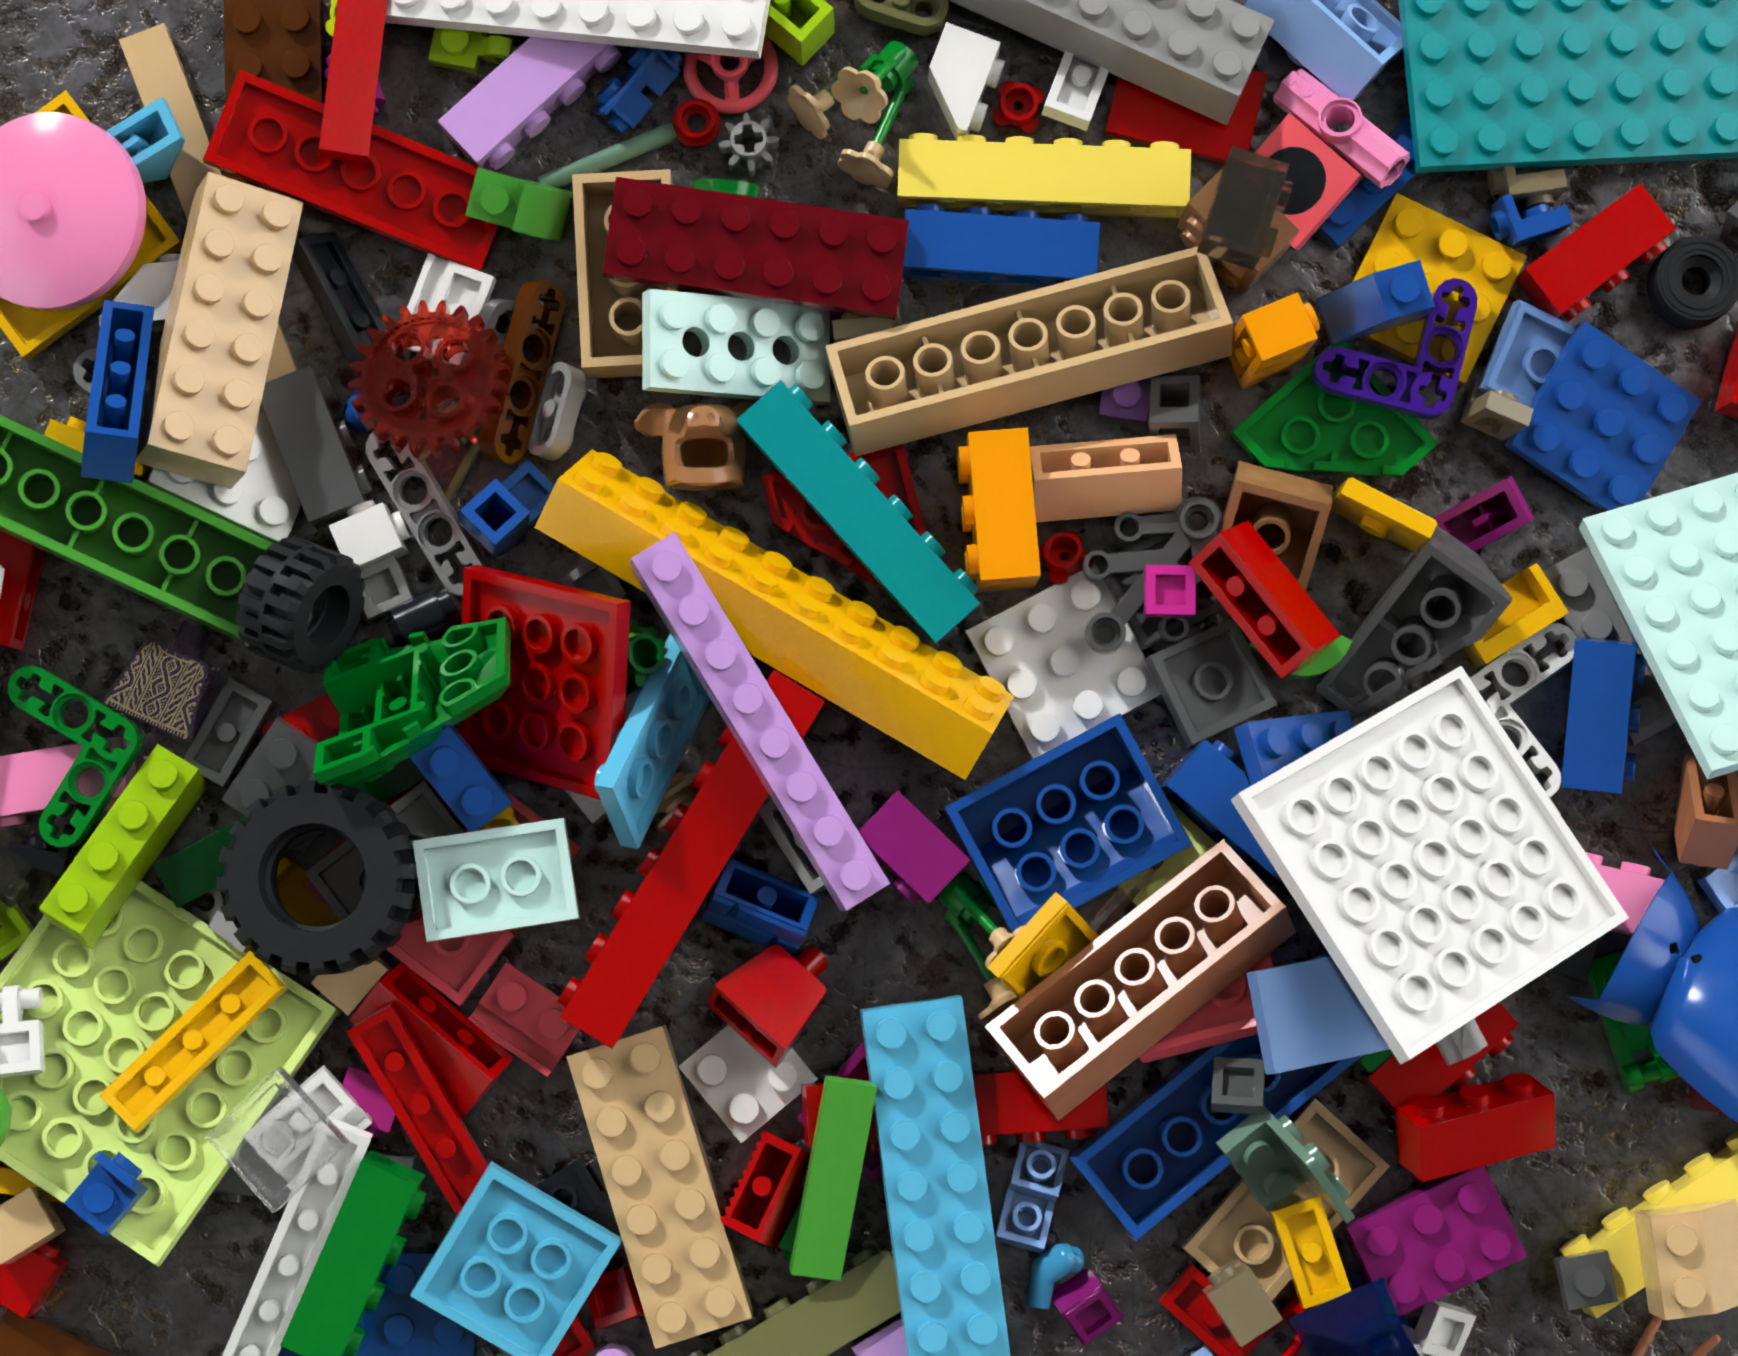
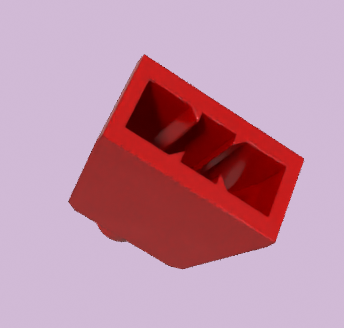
M772 945L720 979L713 987L707 1006L776 1068L815 1015L827 993L825 985L817 977L828 968V961L819 949L808 945L795 958L782 946Z

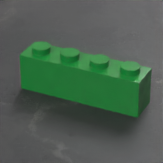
M372 1150L361 1160L280 1344L281 1347L302 1356L357 1355L367 1330L360 1328L359 1325L366 1310L375 1313L387 1287V1284L379 1281L386 1264L392 1267L396 1266L407 1242V1238L400 1236V1232L407 1218L413 1221L416 1220L428 1193L420 1190L426 1174Z

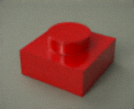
M630 1265L602 1274L587 1297L596 1330L606 1329L645 1315Z

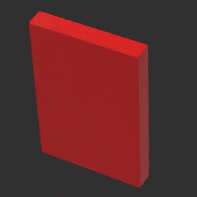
M1252 70L1227 125L1118 77L1104 135L1147 146L1160 141L1175 142L1179 144V149H1191V157L1224 165L1230 162L1236 168L1241 169L1247 161L1268 74Z

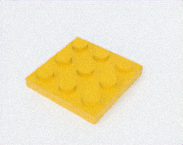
M1396 193L1352 282L1370 274L1417 260L1421 261L1431 295L1446 280L1454 278L1469 282L1475 289L1478 299L1457 386L1463 387L1527 255ZM1452 291L1447 298H1441V301L1449 305L1447 317L1442 323L1435 320L1434 325L1451 326L1455 312L1460 307H1465L1464 303L1458 301L1459 293ZM1425 318L1360 338L1414 364ZM1451 326V327L1456 328L1457 330L1461 331V327H1460V326ZM1437 336L1432 338L1429 343L1430 355L1435 360L1447 362L1453 358L1455 348L1448 338ZM1423 366L1422 369H1424V370H1426V371H1428V372H1432V371L1426 369V368ZM1433 372V373H1432V374H1435V375H1437V376H1439V377H1440L1441 375H1444V376H1446L1447 378H1449V373H1448V372H1445V373Z

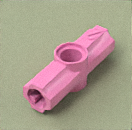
M1303 68L1298 71H1292L1281 81L1279 89L1273 96L1274 104L1288 114L1290 112L1341 158L1377 187L1382 189L1387 185L1390 186L1402 174L1403 169L1410 161L1409 152L1363 117L1361 108L1355 101L1349 98L1338 97ZM1339 124L1351 126L1345 132H1334L1331 130V128Z

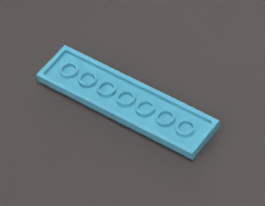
M954 995L860 1009L869 1081L877 1085L873 1111L906 1356H1011L962 996Z

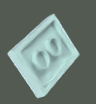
M565 818L413 841L426 942L580 919Z

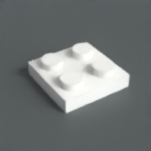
M729 1025L678 1066L740 1143L744 1142L802 1093L801 1084L814 1083L818 1079L793 1048L790 1049L783 1061L775 1068Z

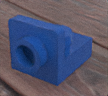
M1511 194L1501 196L1491 206L1492 213L1489 215L1490 227L1494 237L1498 241L1502 240L1504 245L1512 249L1558 235L1573 223L1567 205L1550 210L1548 203L1520 213L1521 220Z
M99 1151L93 1158L98 1164L64 1204L107 1238L148 1188L137 1180L142 1170L123 1154L118 1152L111 1159Z

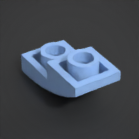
M1039 1141L1019 1142L995 1232V1241L1042 1254L1045 1249L1055 1202L1059 1197L1069 1155L1068 1149Z

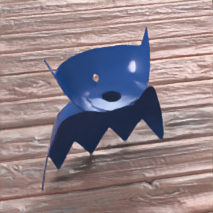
M1651 847L1668 870L1669 875L1654 896L1635 929L1599 999L1567 997L1613 1020L1632 1025H1649L1653 1044L1659 1055L1697 1092L1738 1123V907L1725 909L1701 929L1695 908L1686 891L1656 850ZM1672 943H1676L1678 951L1670 953L1669 950ZM1700 955L1702 960L1694 964L1691 958Z

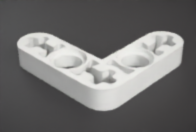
M1551 623L1470 677V680L1480 694L1493 684L1497 692L1487 699L1486 704L1503 729L1512 730L1517 734L1520 743L1518 748L1520 755L1523 756L1526 751L1532 754L1533 757L1529 758L1526 762L1532 773L1536 775L1543 771L1547 775L1548 779L1543 785L1549 798L1560 787L1561 772L1511 706L1563 670L1573 660L1575 639L1577 637L1568 626L1560 623ZM1546 637L1551 642L1560 639L1565 646L1560 651L1562 657L1557 653H1551L1537 665L1533 657L1539 654L1547 644ZM1526 649L1529 650L1530 655L1525 652ZM1515 662L1521 664L1528 673L1527 683L1521 687H1513L1507 684L1502 677L1504 665ZM1539 667L1544 670L1543 673L1540 672ZM1486 677H1490L1491 682L1488 681V680L1485 679V678H1486ZM1500 694H1501L1503 697H1505L1506 699H1505V700H1501Z

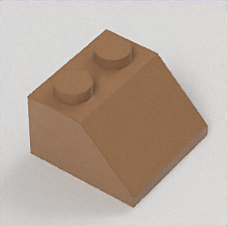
M1239 461L1226 503L1220 532L1248 520L1306 591L1332 507L1334 486Z

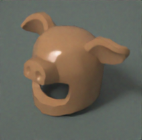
M659 402L644 408L635 419V430L648 438L662 437L663 475L667 489L679 491H722L742 488L745 485L747 435L736 424V420L754 403L740 402L731 410L726 406L713 403H695L682 406L676 410L670 404Z

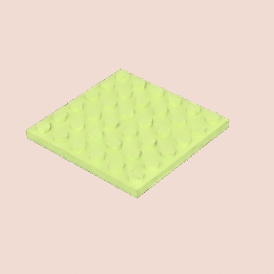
M140 881L92 949L52 925L43 916L1 972L0 992H2L3 986L21 985L22 989L40 987L42 989L43 1007L24 1009L22 1018L23 1021L39 1019L43 1023L45 1073L0 1078V1089L5 1093L12 1107L10 1131L0 1147V1161L65 1203L98 1164L93 1158L99 1151L111 1159L120 1152L142 1170L137 1180L147 1187L148 1190L110 1235L160 1267L249 1141L245 1135L271 1110L339 1011L271 965L264 963L288 989L137 1134L99 1095L246 955L210 929L208 924L182 907L176 908L173 901ZM0 1012V1024L2 1023V1012Z

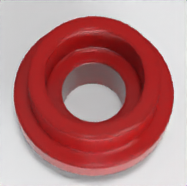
M687 100L676 109L673 115L672 124L676 136L683 144L689 147L700 148L707 146L717 138L720 132V115L717 109L706 100ZM693 118H702L706 125L703 130L695 132L689 129L688 123Z

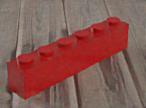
M1017 1070L973 1073L982 1145L996 1144V1135L1015 1134L1016 1142L1045 1141V1131L1065 1130V1139L1095 1137L1094 1128L1109 1127L1106 1084L1058 1121ZM824 1083L801 1084L804 1144L809 1148L813 1144ZM874 1111L867 1140V1152H879Z

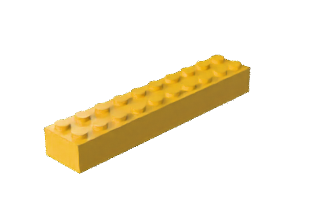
M591 449L560 476L534 527L645 592L629 566L631 558L676 532L752 656L964 780L968 777L1014 698V695L1007 692L1004 686L996 679L974 673L964 667L962 662L953 654L933 649L921 642L918 635L912 630L903 626H894L877 616L876 611L869 605L860 601H851L836 592L834 587L825 579L817 576H808L793 567L790 560L782 554L766 551L749 541L748 536L741 530L730 526H723L707 516L700 506L678 500L666 493L660 483L648 477L637 476L622 467V463L608 453L596 452Z

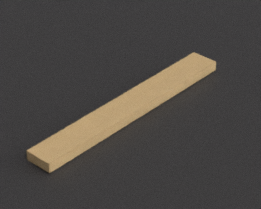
M165 23L119 39L144 107L160 97L164 98L185 139V143L170 172V177L188 221L194 192L208 171L222 176L224 174L222 170L207 165L203 161L210 138L170 32ZM279 321L266 382L298 370Z

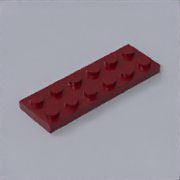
M616 177L602 277L895 320L898 311L909 220Z

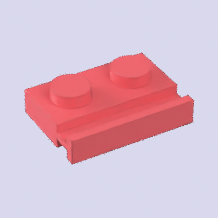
M509 962L504 964L479 1001L478 1006L468 1018L493 1041L546 1077H550L581 1031L560 1017L565 1007L557 1003L559 995Z

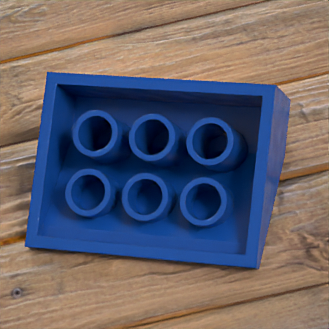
M1120 713L949 804L943 810L966 855L1011 933L1018 927L1026 925L1055 892L1063 897L1073 908H1076L1192 845Z

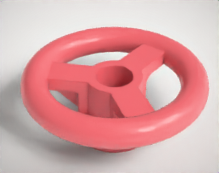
M764 36L761 53L764 61L762 80L752 93L743 98H739V79L745 75L749 65L758 59L685 52L683 76L686 86L695 99H703L710 102L717 109L718 113L740 114L752 110L770 95L776 84L778 58L774 46L768 37ZM728 59H734L739 63L733 70H726L722 67L723 62ZM698 61L711 66L714 74L724 80L725 99L710 94L703 87L697 73Z

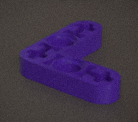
M1454 278L1444 281L1436 288L1432 294L1435 307L1425 317L1413 366L1343 347H1332L1321 353L1312 366L1314 384L1320 391L1333 396L1421 419L1439 417L1451 406L1454 400L1477 308L1478 297L1475 289L1469 282ZM1452 291L1459 293L1458 301L1465 304V307H1460L1455 312L1451 326H1460L1461 331L1449 325H1434L1435 320L1442 323L1446 319L1449 305L1441 301V298H1447ZM1443 336L1453 343L1455 352L1451 360L1440 362L1430 355L1429 343L1432 338ZM1334 359L1341 361L1340 368L1343 371L1353 374L1358 371L1359 364L1366 366L1359 379V390L1352 388L1356 380L1353 377L1341 376L1336 383L1329 381L1330 373L1323 370V366H1329ZM1423 366L1432 372H1423ZM1383 370L1389 372L1394 377L1396 387L1391 395L1380 396L1373 392L1369 384L1370 376L1373 372ZM1433 372H1448L1449 378L1441 375L1437 379L1435 394L1441 396L1442 401H1436L1431 408L1425 406V397L1418 395V390L1423 391L1429 385Z

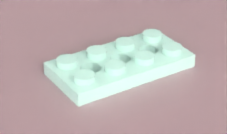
M648 289L642 292L643 391L759 400L781 380L787 388L791 387L794 383L798 385L814 405H824L830 402V368L825 347L830 345V310L739 297ZM686 331L695 333L701 341L702 350L698 357L690 355L683 347L682 338ZM731 335L741 338L746 345L747 353L743 361L735 359L728 350V340ZM776 339L785 342L790 349L791 358L787 365L780 363L774 357L773 344Z

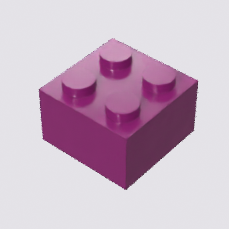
M898 790L859 830L860 835L879 866L882 867L884 865L897 877L892 886L912 905L920 899L927 906L970 861L953 842Z

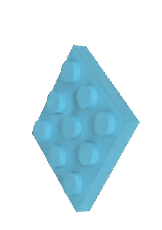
M491 1161L411 1290L410 1297L512 1356H552L621 1244V1237Z

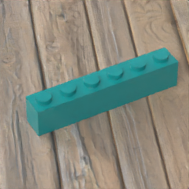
M780 380L736 420V424L933 644L937 643L980 604L974 597L979 588L961 568L954 573L940 559L946 554V551L928 531L920 536L907 522L913 517V514L895 494L887 499L875 486L880 477L861 457L854 462L846 454L842 447L847 441L836 427L828 420L821 426L808 410L814 404L801 388L795 383L787 388Z

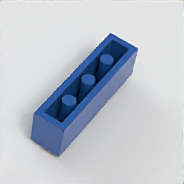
M930 203L918 204L915 206V209L905 210V219L909 220L902 278L1047 287L1097 273L1100 222H1089V217L1086 215L1070 213L1061 215L1060 220L1041 218L1039 212L1018 210L1012 212V216L992 215L993 211L984 207H967L964 209V213L944 212L943 206Z
M104 300L85 427L80 477L133 483L154 316V307Z

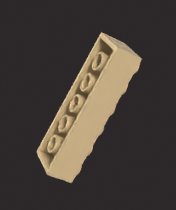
M209 171L194 192L139 435L136 454L137 463L232 489L247 472L304 202Z
M663 1025L619 1039L613 1049L603 1044L566 1056L655 1349L751 1319L754 1313L752 1302L729 1228L723 1225L720 1219L721 1216H724V1211L682 1074L678 1067V1061L667 1026Z

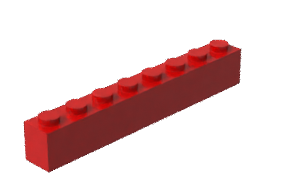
M773 670L766 681L803 739L825 701L776 670ZM727 726L717 741L719 745L724 747V750L716 763L712 764L706 760L690 785L698 790L688 808L679 803L666 823L664 829L672 834L663 849L659 850L652 846L637 872L645 876L635 894L626 889L613 909L611 916L618 919V922L610 935L607 937L599 932L586 953L584 959L592 963L582 980L572 976L557 1000V1003L565 1007L560 1014L562 1019L612 1049L768 796L767 790Z

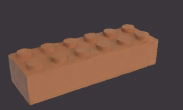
M1222 839L985 1027L1002 1053L1059 1121L1295 934L1296 931L1286 906Z

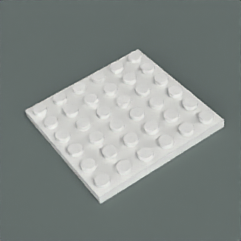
M1462 666L1241 791L1231 799L1236 810L1400 1065L1629 918Z

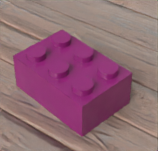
M1485 1166L1422 1182L1354 1214L1355 1218L1348 1224L1344 1220L1339 1224L1379 1313L1390 1321L1527 1257Z

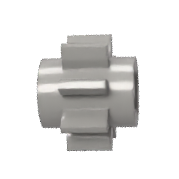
M748 112L743 115V121L736 126L729 122L725 123V131L730 136V140L720 142L719 149L720 153L723 154L732 153L733 156L728 163L730 171H734L741 166L748 169L750 177H754L756 173L755 168L762 164L770 168L774 166L773 158L768 153V150L776 149L780 146L779 137L766 136L770 128L769 119L766 118L759 124L751 121ZM745 138H754L755 151L745 152Z

